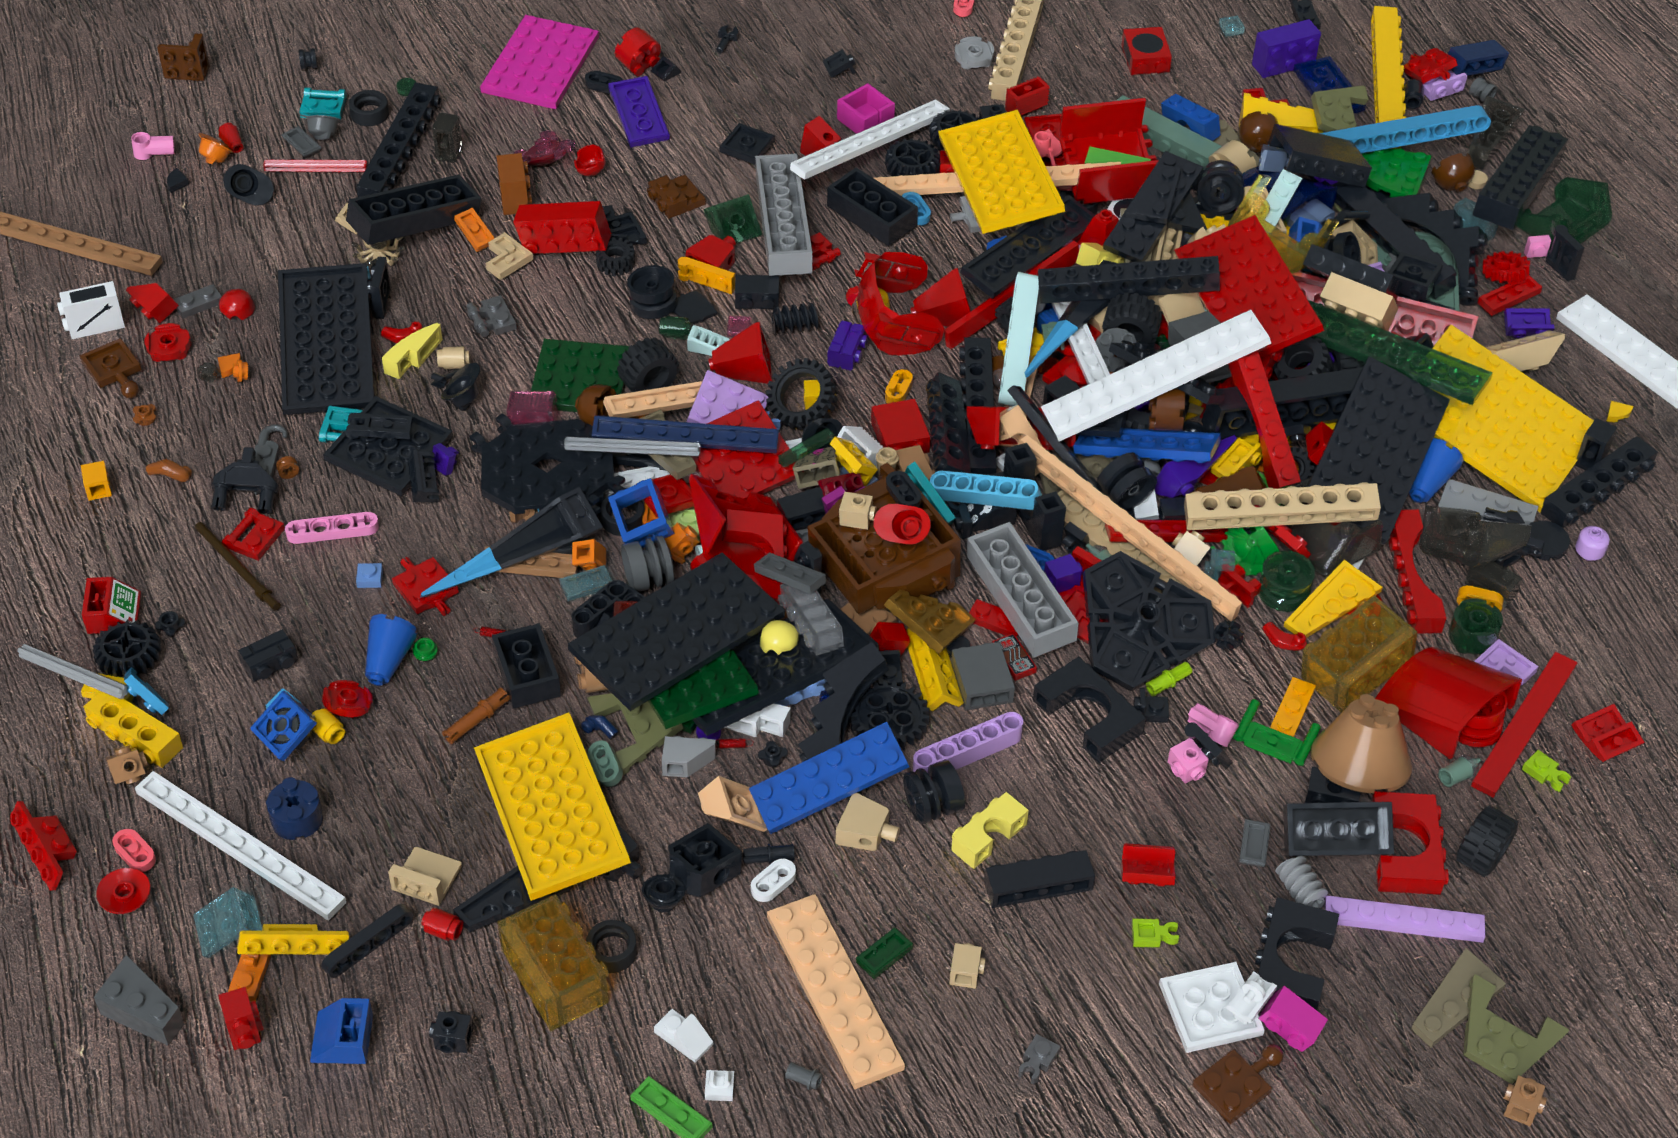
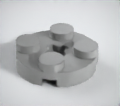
M966 37L960 40V44H956L954 56L961 63L963 69L989 67L994 58V46L988 40L987 43L983 42L981 37Z

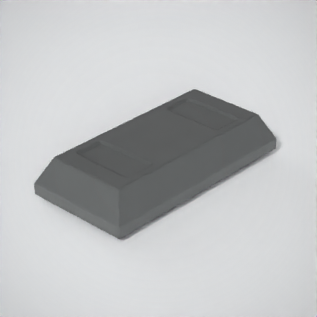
M299 126L281 134L305 159L321 150V146Z
M1245 819L1239 859L1241 864L1265 867L1270 823Z

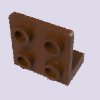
M195 33L188 46L158 45L157 49L164 78L194 81L205 80L210 65L203 34Z

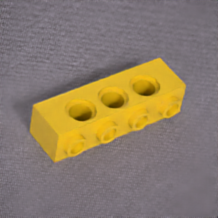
M100 691L83 706L87 716L86 721L91 727L101 729L110 739H117L124 746L129 745L131 749L135 747L138 753L143 751L146 761L150 764L154 763L163 768L183 749L178 732L124 698L118 699Z

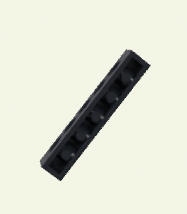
M938 372L926 385L934 461L933 469L935 472L971 473L961 381Z
M1638 436L1634 437L1548 495L1544 500L1540 513L1562 528L1569 524L1573 525L1580 516L1589 514L1596 505L1605 503L1615 492H1621L1625 485L1630 482L1634 483L1644 472H1650L1656 465L1655 458L1658 451Z

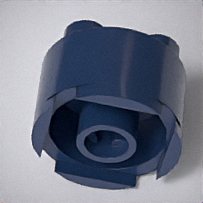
M288 777L269 793L266 806L271 825L278 836L287 840H296V837L304 836L306 838L311 836L319 829L322 824V808L318 791L313 785L306 781Z

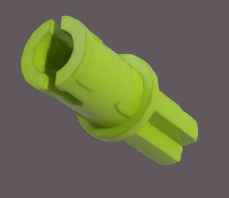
M1183 662L1170 671L1164 670L1157 678L1145 684L1147 686L1146 689L1151 696H1156L1169 687L1174 688L1176 682L1190 675L1193 670L1188 662Z

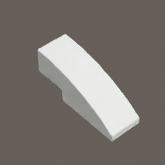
M773 703L725 728L753 737H757L760 730L784 737L790 724V707Z

